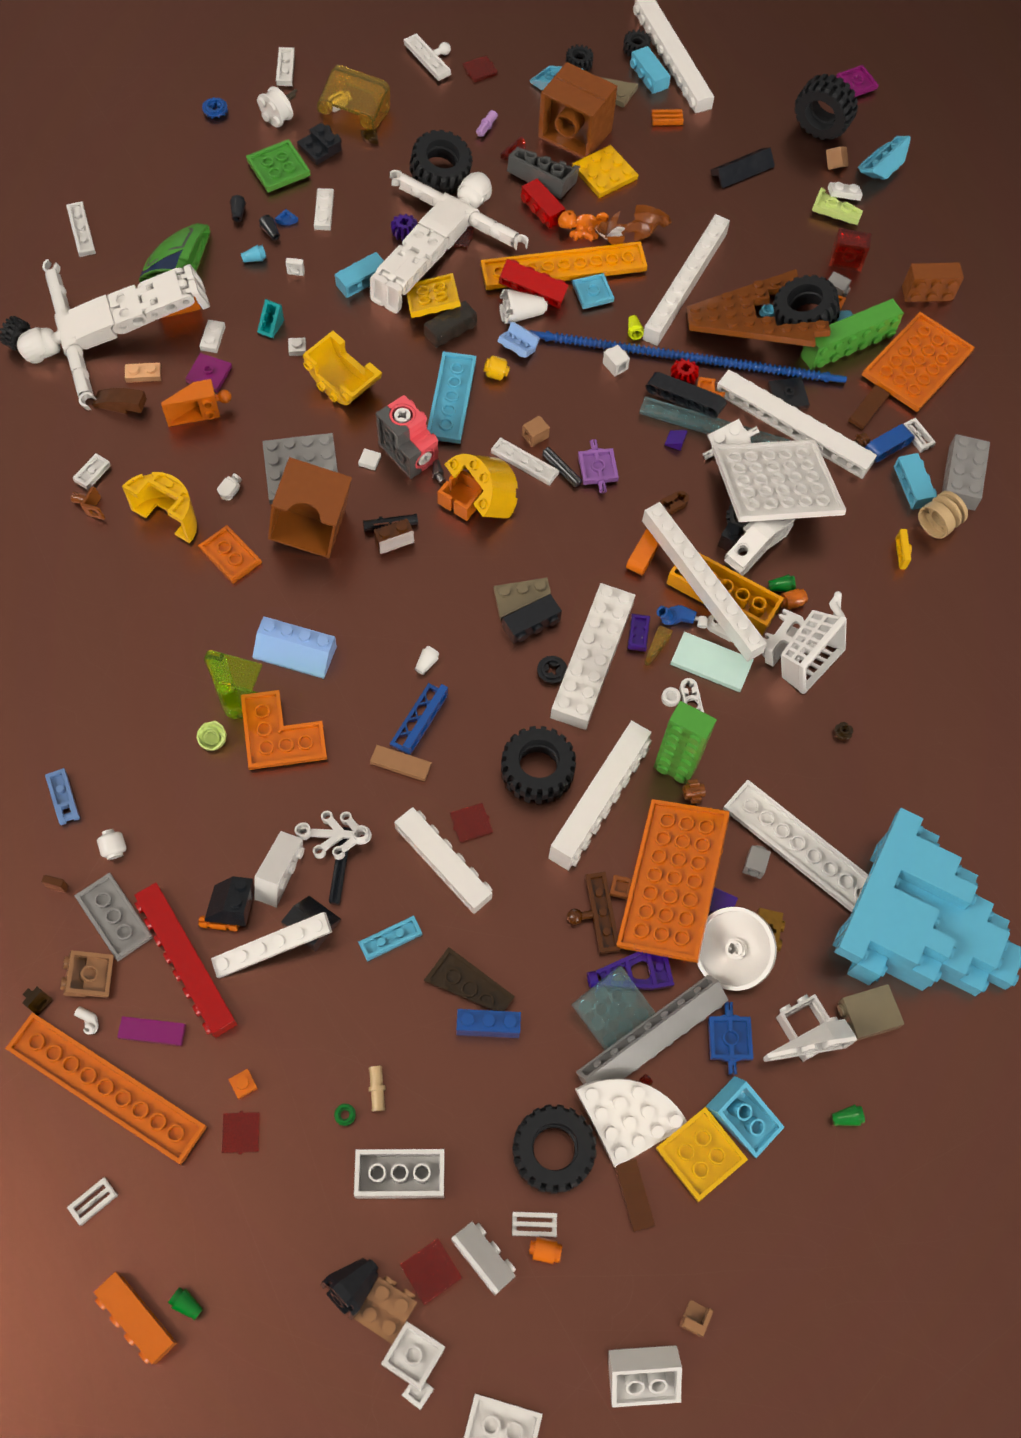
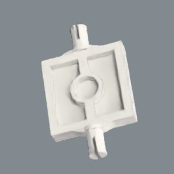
M737 419L708 434L707 437L712 449L702 454L705 460L714 456L712 452L713 445L751 443L750 437L759 433V430L755 426L747 431L740 420Z

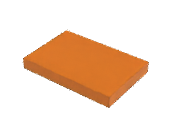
M228 525L198 545L199 549L232 584L262 563L261 559Z

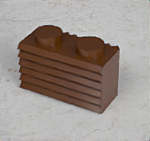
M405 518V520L402 519L391 525L388 524V526L385 525L384 527L374 529L375 543L380 554L414 543V532L409 520Z

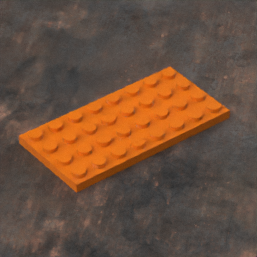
M655 799L651 800L616 944L617 947L698 963L730 811Z

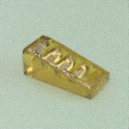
M658 626L646 656L645 665L649 666L668 643L673 632L671 629Z

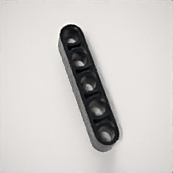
M655 372L645 385L646 390L650 394L711 418H717L727 405V401L721 395L660 372Z

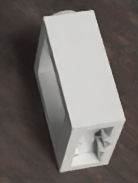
M806 994L796 1000L798 1004L792 1007L788 1004L779 1010L780 1014L776 1019L790 1041L798 1036L787 1020V1017L809 1006L820 1024L824 1023L825 1019L830 1018L815 994L810 997ZM818 1053L799 1057L804 1062Z

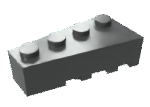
M517 147L509 155L507 172L528 183L538 178L552 195L561 199L577 182L580 166L574 165L571 167L566 165L567 162L560 160L558 163L552 161L551 157H539L535 152Z

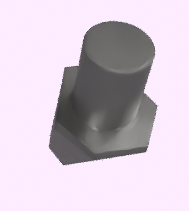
M435 460L433 462L432 478L437 479L440 484H444L446 482L443 476L444 471L439 460Z

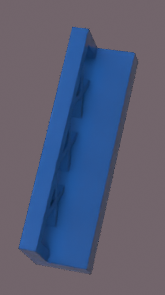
M430 683L427 684L390 742V746L405 754H412L448 696L447 686L441 684L438 688ZM431 690L435 692L432 700L428 701L426 695ZM427 705L423 714L418 716L417 709ZM417 721L414 728L408 731V723ZM407 736L403 746L396 743L400 737Z

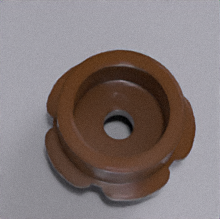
M864 432L856 434L854 440L864 448L871 442L868 435Z

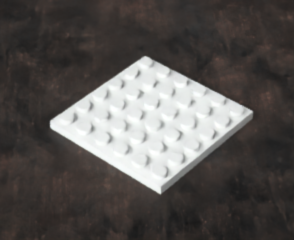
M815 439L713 445L712 452L739 522L845 515L846 508Z

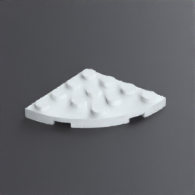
M624 1078L595 1080L575 1088L615 1168L618 1164L627 1162L668 1138L687 1122L679 1108L668 1097L639 1081Z

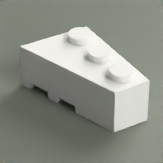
M280 831L255 875L254 900L277 908L289 879L295 871L298 859H301L304 854L305 848H303L302 838Z

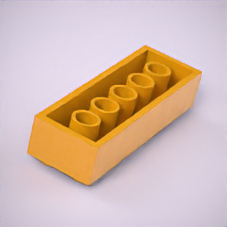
M699 553L751 623L763 636L780 609L784 598ZM674 565L669 573L666 584L703 603Z

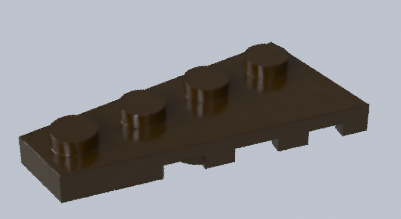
M450 947L447 948L424 979L427 983L494 1011H506L515 998L514 995Z

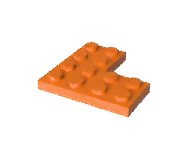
M279 690L241 695L249 770L327 760L322 721L284 726Z

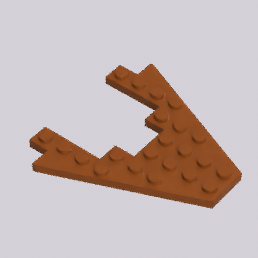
M797 270L762 281L757 280L751 285L686 306L689 331L815 347V337L830 336L831 330L828 321L823 320L776 326L774 316L757 318L754 306L770 304L769 295H776L779 293L778 290L785 286L786 282L789 280L793 281L794 278L798 277Z

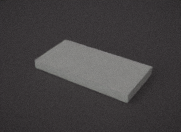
M110 872L74 895L117 961H120L153 938Z

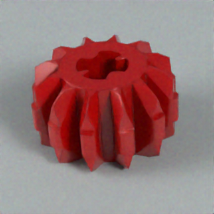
M681 358L680 361L676 360L674 365L671 366L670 376L694 385L699 377V366H696L695 361L690 362L689 359L686 361Z

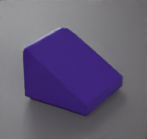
M670 430L664 445L681 451L688 431Z

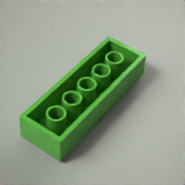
M892 298L830 324V336L815 337V347L804 346L801 357L808 367L813 370L821 368L827 363L835 362L841 357L849 356L855 351L863 350L867 346L877 344L881 340L891 338L896 334L904 312Z
M680 701L669 719L654 768L661 774H668L674 777L679 783L687 784L699 765L717 719Z

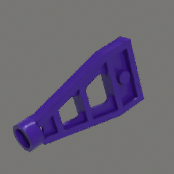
M636 952L596 971L587 972V981L590 989L611 987L658 990L674 986L668 957ZM641 961L646 962L650 977L648 979L634 978L631 967ZM624 967L628 979L624 981L613 980L611 971Z

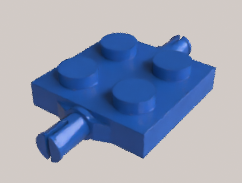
M726 1002L724 1015L708 1017L710 1060L728 1062V1075H737L736 1062L754 1059L751 1017H740L733 1014V1002Z

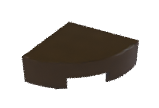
M376 129L360 130L361 136L366 142L378 144Z

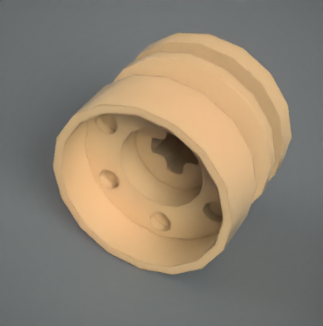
M951 491L941 492L918 512V519L922 528L930 536L937 539L945 538L954 528L965 522L968 517L966 504L957 494Z

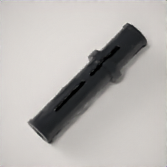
M417 514L387 518L381 516L379 519L363 520L364 532L378 529L385 525L388 526V524L391 525L393 521H401L402 519L405 520V518L409 520L410 525H418ZM389 522L388 524L374 525L377 523Z

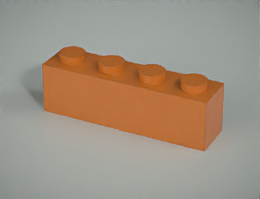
M114 1272L93 1292L97 1296L95 1302L102 1310L107 1309L110 1312L111 1316L109 1319L117 1328L120 1326L126 1332L124 1335L125 1339L132 1346L136 1344L140 1349L138 1354L146 1364L149 1362L157 1364L178 1343L120 1272Z

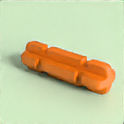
M200 916L198 925L201 928L229 929V931L235 932L239 929L238 925L205 922V916Z

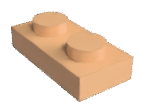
M160 362L125 364L126 383L161 381Z

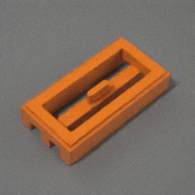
M682 109L652 110V125H683Z

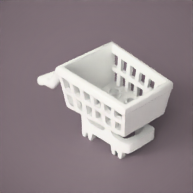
M840 591L834 593V597L829 603L833 615L812 610L804 621L802 616L783 609V614H779V618L784 622L774 635L765 633L766 638L764 640L767 644L762 653L765 657V663L773 667L781 657L782 678L802 694H805L846 650L847 619L841 610L842 593ZM799 624L800 628H795L793 625ZM828 645L836 650L831 652L825 649V647ZM822 652L824 654L829 655L828 659H825L821 657L819 654ZM815 659H817V660L823 662V664H822L821 666H819L818 664L814 663L813 661H814ZM812 666L817 670L813 673L808 667ZM806 674L811 676L808 680L806 679Z

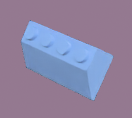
M263 616L256 634L253 659L324 679L337 648L335 636Z

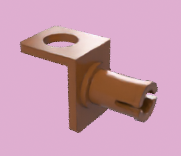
M91 487L87 495L77 491L73 492L71 501L80 504L87 516L101 520L105 519L100 508L96 507L101 496L95 487Z

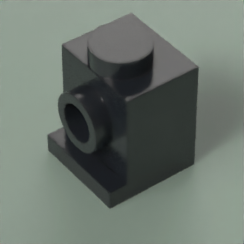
M729 522L721 534L718 547L726 551L732 549L742 537L740 535L742 528Z

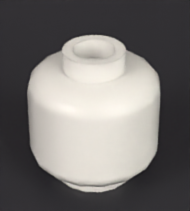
M114 829L103 831L102 836L97 839L100 855L107 858V860L122 857L123 852L126 851L123 834L121 832H114Z

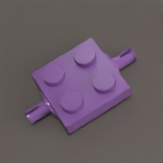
M592 439L590 440V450L578 452L583 485L598 484L599 492L605 493L607 492L605 483L618 482L619 479L613 448H598L597 440L594 439L593 442Z

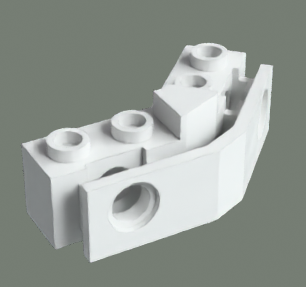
M795 519L750 521L743 528L745 534L726 553L724 557L725 565L744 576L766 550L788 535ZM742 551H747L746 555H739Z

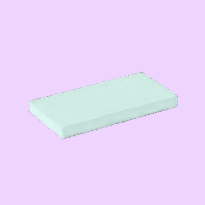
M684 632L670 665L740 692L754 659L747 662L740 653Z

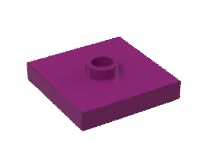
M863 65L838 73L836 76L837 78L841 77L845 83L848 82L850 84L851 90L855 91V97L876 90L879 86Z
M200 353L185 378L186 382L191 384L196 381L211 379L214 392L218 393L232 368V363Z

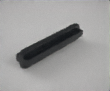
M550 447L543 450L542 455L574 487H578L582 483V479Z

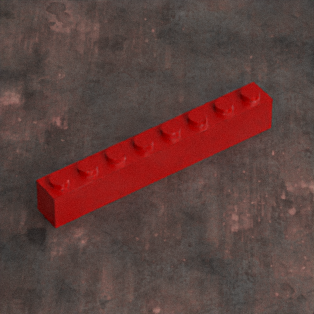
M155 882L134 894L137 899L134 903L139 913L144 912L147 917L144 919L146 926L149 930L153 929L156 933L153 936L158 947L163 946L166 951L163 953L165 960L168 964L172 963L175 967V970L172 971L178 982L182 980L185 987L182 990L187 999H193L195 1003L192 1006L197 1017L202 1015L205 1021L202 1023V1026L208 1035L212 1033L217 1038L238 1025L158 884Z

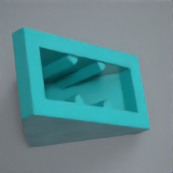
M265 299L257 333L274 338L284 322L283 309L281 304Z

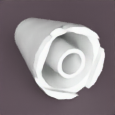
M504 289L500 295V299H503V304L499 305L501 320L505 322L504 324L543 315L547 310V301L540 296L510 289Z

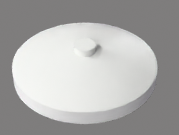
M727 907L717 910L708 916L697 965L704 976L710 975L718 980L723 989L740 991L755 987L767 978L775 964L777 945L774 933L769 924L754 911L740 907Z

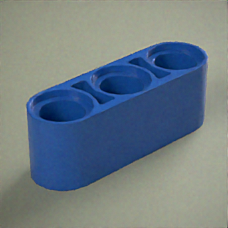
M900 424L872 440L865 449L871 450L876 454L875 462H879L910 444L915 436L904 424Z

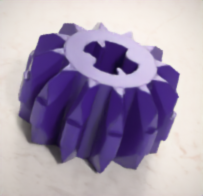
M407 213L405 215L399 214V217L394 216L393 221H391L393 236L397 240L402 239L403 241L414 227L418 225L417 219H414L413 215L408 216Z

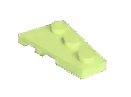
M821 187L812 211L845 221L849 224L858 225L863 211L848 202L837 200L838 197L825 193L826 190Z

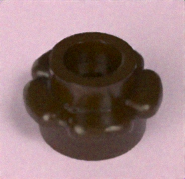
M841 722L835 726V735L838 739L847 740L852 737L853 728L848 723Z

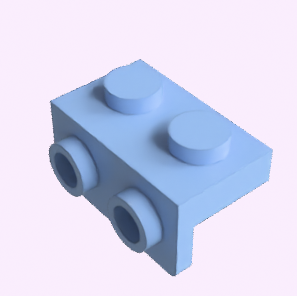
M511 322L508 331L501 334L497 342L501 343L505 348L516 352L518 356L526 358L536 351L540 338L517 323Z

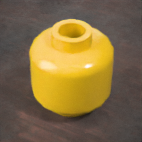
M493 355L486 359L483 371L486 372V376L489 378L502 380L504 376H508L510 366H507L506 359Z

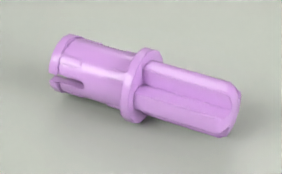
M490 110L488 115L481 120V124L476 130L479 137H483L488 129L492 128L493 122L498 117L494 110Z

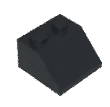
M232 876L214 885L205 922L246 926L254 897L253 879Z
M307 896L292 907L281 923L283 928H286L325 912L333 931L341 921V918L311 896ZM329 934L305 944L316 952Z

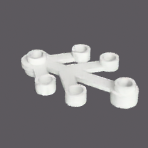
M324 811L321 814V819L324 824H328L333 830L311 829L306 822L297 824L294 829L296 836L303 840H308L310 837L329 838L321 845H316L313 848V854L318 859L323 858L326 855V851L342 839H349L341 846H336L332 850L334 858L341 860L345 857L347 850L356 844L363 845L368 843L372 837L371 830L364 825H358L353 820L351 813L347 811L340 815V820L342 824L348 825L352 831L344 830L334 819L331 811Z

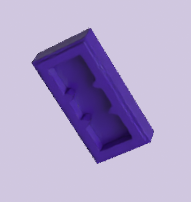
M632 613L627 649L646 652L650 616Z

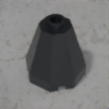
M361 1258L329 1274L322 1281L321 1287L323 1290L328 1287L329 1291L326 1293L328 1298L341 1313L345 1315L349 1312L348 1318L352 1320L359 1313L378 1277V1267L371 1259Z

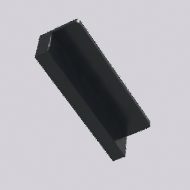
M771 147L759 149L710 170L711 175L719 176L721 187L725 188L773 168L775 164Z

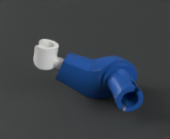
M683 605L670 608L660 606L657 609V615L661 617V621L665 625L670 626L680 622L693 624L694 621H698V628H707L708 618L706 616H696V611Z

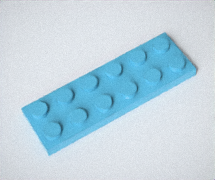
M444 351L442 353L427 427L431 434L436 435L438 441L461 444L477 356Z

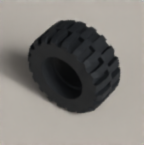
M828 74L814 76V78L807 82L795 100L794 109L795 114H797V121L800 122L802 129L804 128L808 134H812L815 138L820 137L821 140H826L827 138L831 140L840 137L857 115L858 100L857 96H854L855 91L851 90L850 84L848 82L845 83L841 77L837 78L833 74L830 76ZM818 101L828 104L834 111V114L825 111Z
M441 129L439 131L431 130L430 133L426 132L418 137L413 145L409 164L412 178L443 194L446 192L451 195L456 193V191L458 192L459 185L470 174L473 162L471 150L469 147L467 148V143L462 141L460 136L453 135V132L449 131L448 133ZM440 157L449 161L453 167L439 168L433 165L429 159Z
M803 275L801 278H794L793 281L789 280L785 283V286L778 290L779 293L774 297L773 308L777 325L809 323L819 320L828 321L830 325L837 322L840 316L837 289L831 281H827L822 276L819 278L817 275ZM806 304L818 305L809 311H795L800 306Z
M530 726L527 731L525 728L519 730V735H512L510 742L505 744L504 751L502 752L501 772L503 782L507 783V789L510 792L515 791V797L518 799L524 797V801L528 803L531 800L536 801V804H541L542 800H546L549 803L553 801V797L560 798L563 795V791L567 792L570 788V783H572L574 778L576 754L572 751L573 746L571 742L566 743L567 737L563 734L559 736L557 734L558 731L553 728L551 731L546 730V726H541V729H536V726ZM540 752L550 756L555 761L557 768L551 775L537 778L525 773L520 766V761L530 753Z
M545 1105L544 1108L539 1109L538 1107L531 1114H527L518 1126L513 1140V1161L519 1171V1175L527 1181L529 1186L535 1187L543 1193L551 1192V1194H557L558 1192H567L577 1187L592 1170L596 1158L597 1143L596 1137L593 1136L591 1125L585 1122L586 1118L582 1114L579 1116L575 1113L576 1110L564 1108V1105ZM549 1128H558L565 1131L574 1143L575 1152L571 1163L560 1170H549L543 1167L537 1161L534 1154L535 1139L542 1131Z

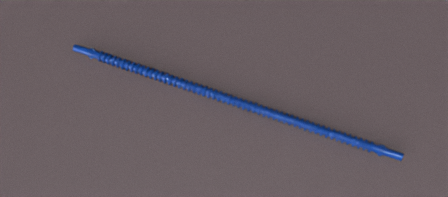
M529 330L547 342L553 340L555 343L560 341V344L565 342V344L569 343L570 345L574 343L575 346L576 344H579V346L584 345V347L588 345L589 348L591 346L593 348L598 347V349L602 347L603 350L619 345L627 353L632 352L634 354L636 352L637 355L642 353V356L644 354L647 356L651 355L652 357L656 355L657 358L658 356H661V358L666 357V359L670 357L671 360L673 358L675 360L683 358L686 361L689 359L690 362H700V364L704 362L705 365L707 363L709 365L714 364V366L718 364L719 367L724 365V367L729 366V368L734 367V369L738 367L739 370L741 368L743 370L748 369V371L752 369L753 372L758 370V372L763 371V373L767 372L768 374L772 372L773 375L775 373L777 375L782 374V376L786 374L787 377L789 375H792V377L797 376V378L801 376L802 379L806 377L807 380L811 378V380L816 379V381L820 379L824 380V382L834 381L846 383L847 376L830 374V372L820 373L819 370L818 372H815V370L810 371V369L806 371L805 368L801 370V368L796 369V367H793L792 369L790 366L786 368L785 365L781 367V365L776 366V364L772 366L771 363L769 365H766V363L762 364L761 362L757 364L756 361L752 363L751 360L747 362V360L742 361V359L738 361L737 358L735 360H732V358L728 359L727 357L723 359L722 356L718 358L717 355L716 357H713V355L709 357L708 354L703 356V353L701 355H698V353L694 354L693 352L689 354L688 351L686 353L684 351L679 352V350L675 352L674 349L669 351V348L667 350L664 348L660 349V347L655 349L654 346L653 348H650V346L645 347V345L641 347L640 344L636 346L635 343L627 345L626 342L621 344V341L619 343H616V341L611 342V340L607 342L606 339L604 341L602 339L597 340V338L593 340L592 337L587 339V336L582 338V336L578 337L577 335L573 337L572 334L568 336V334L563 335V333L559 335L558 332L553 334L550 331L539 332Z

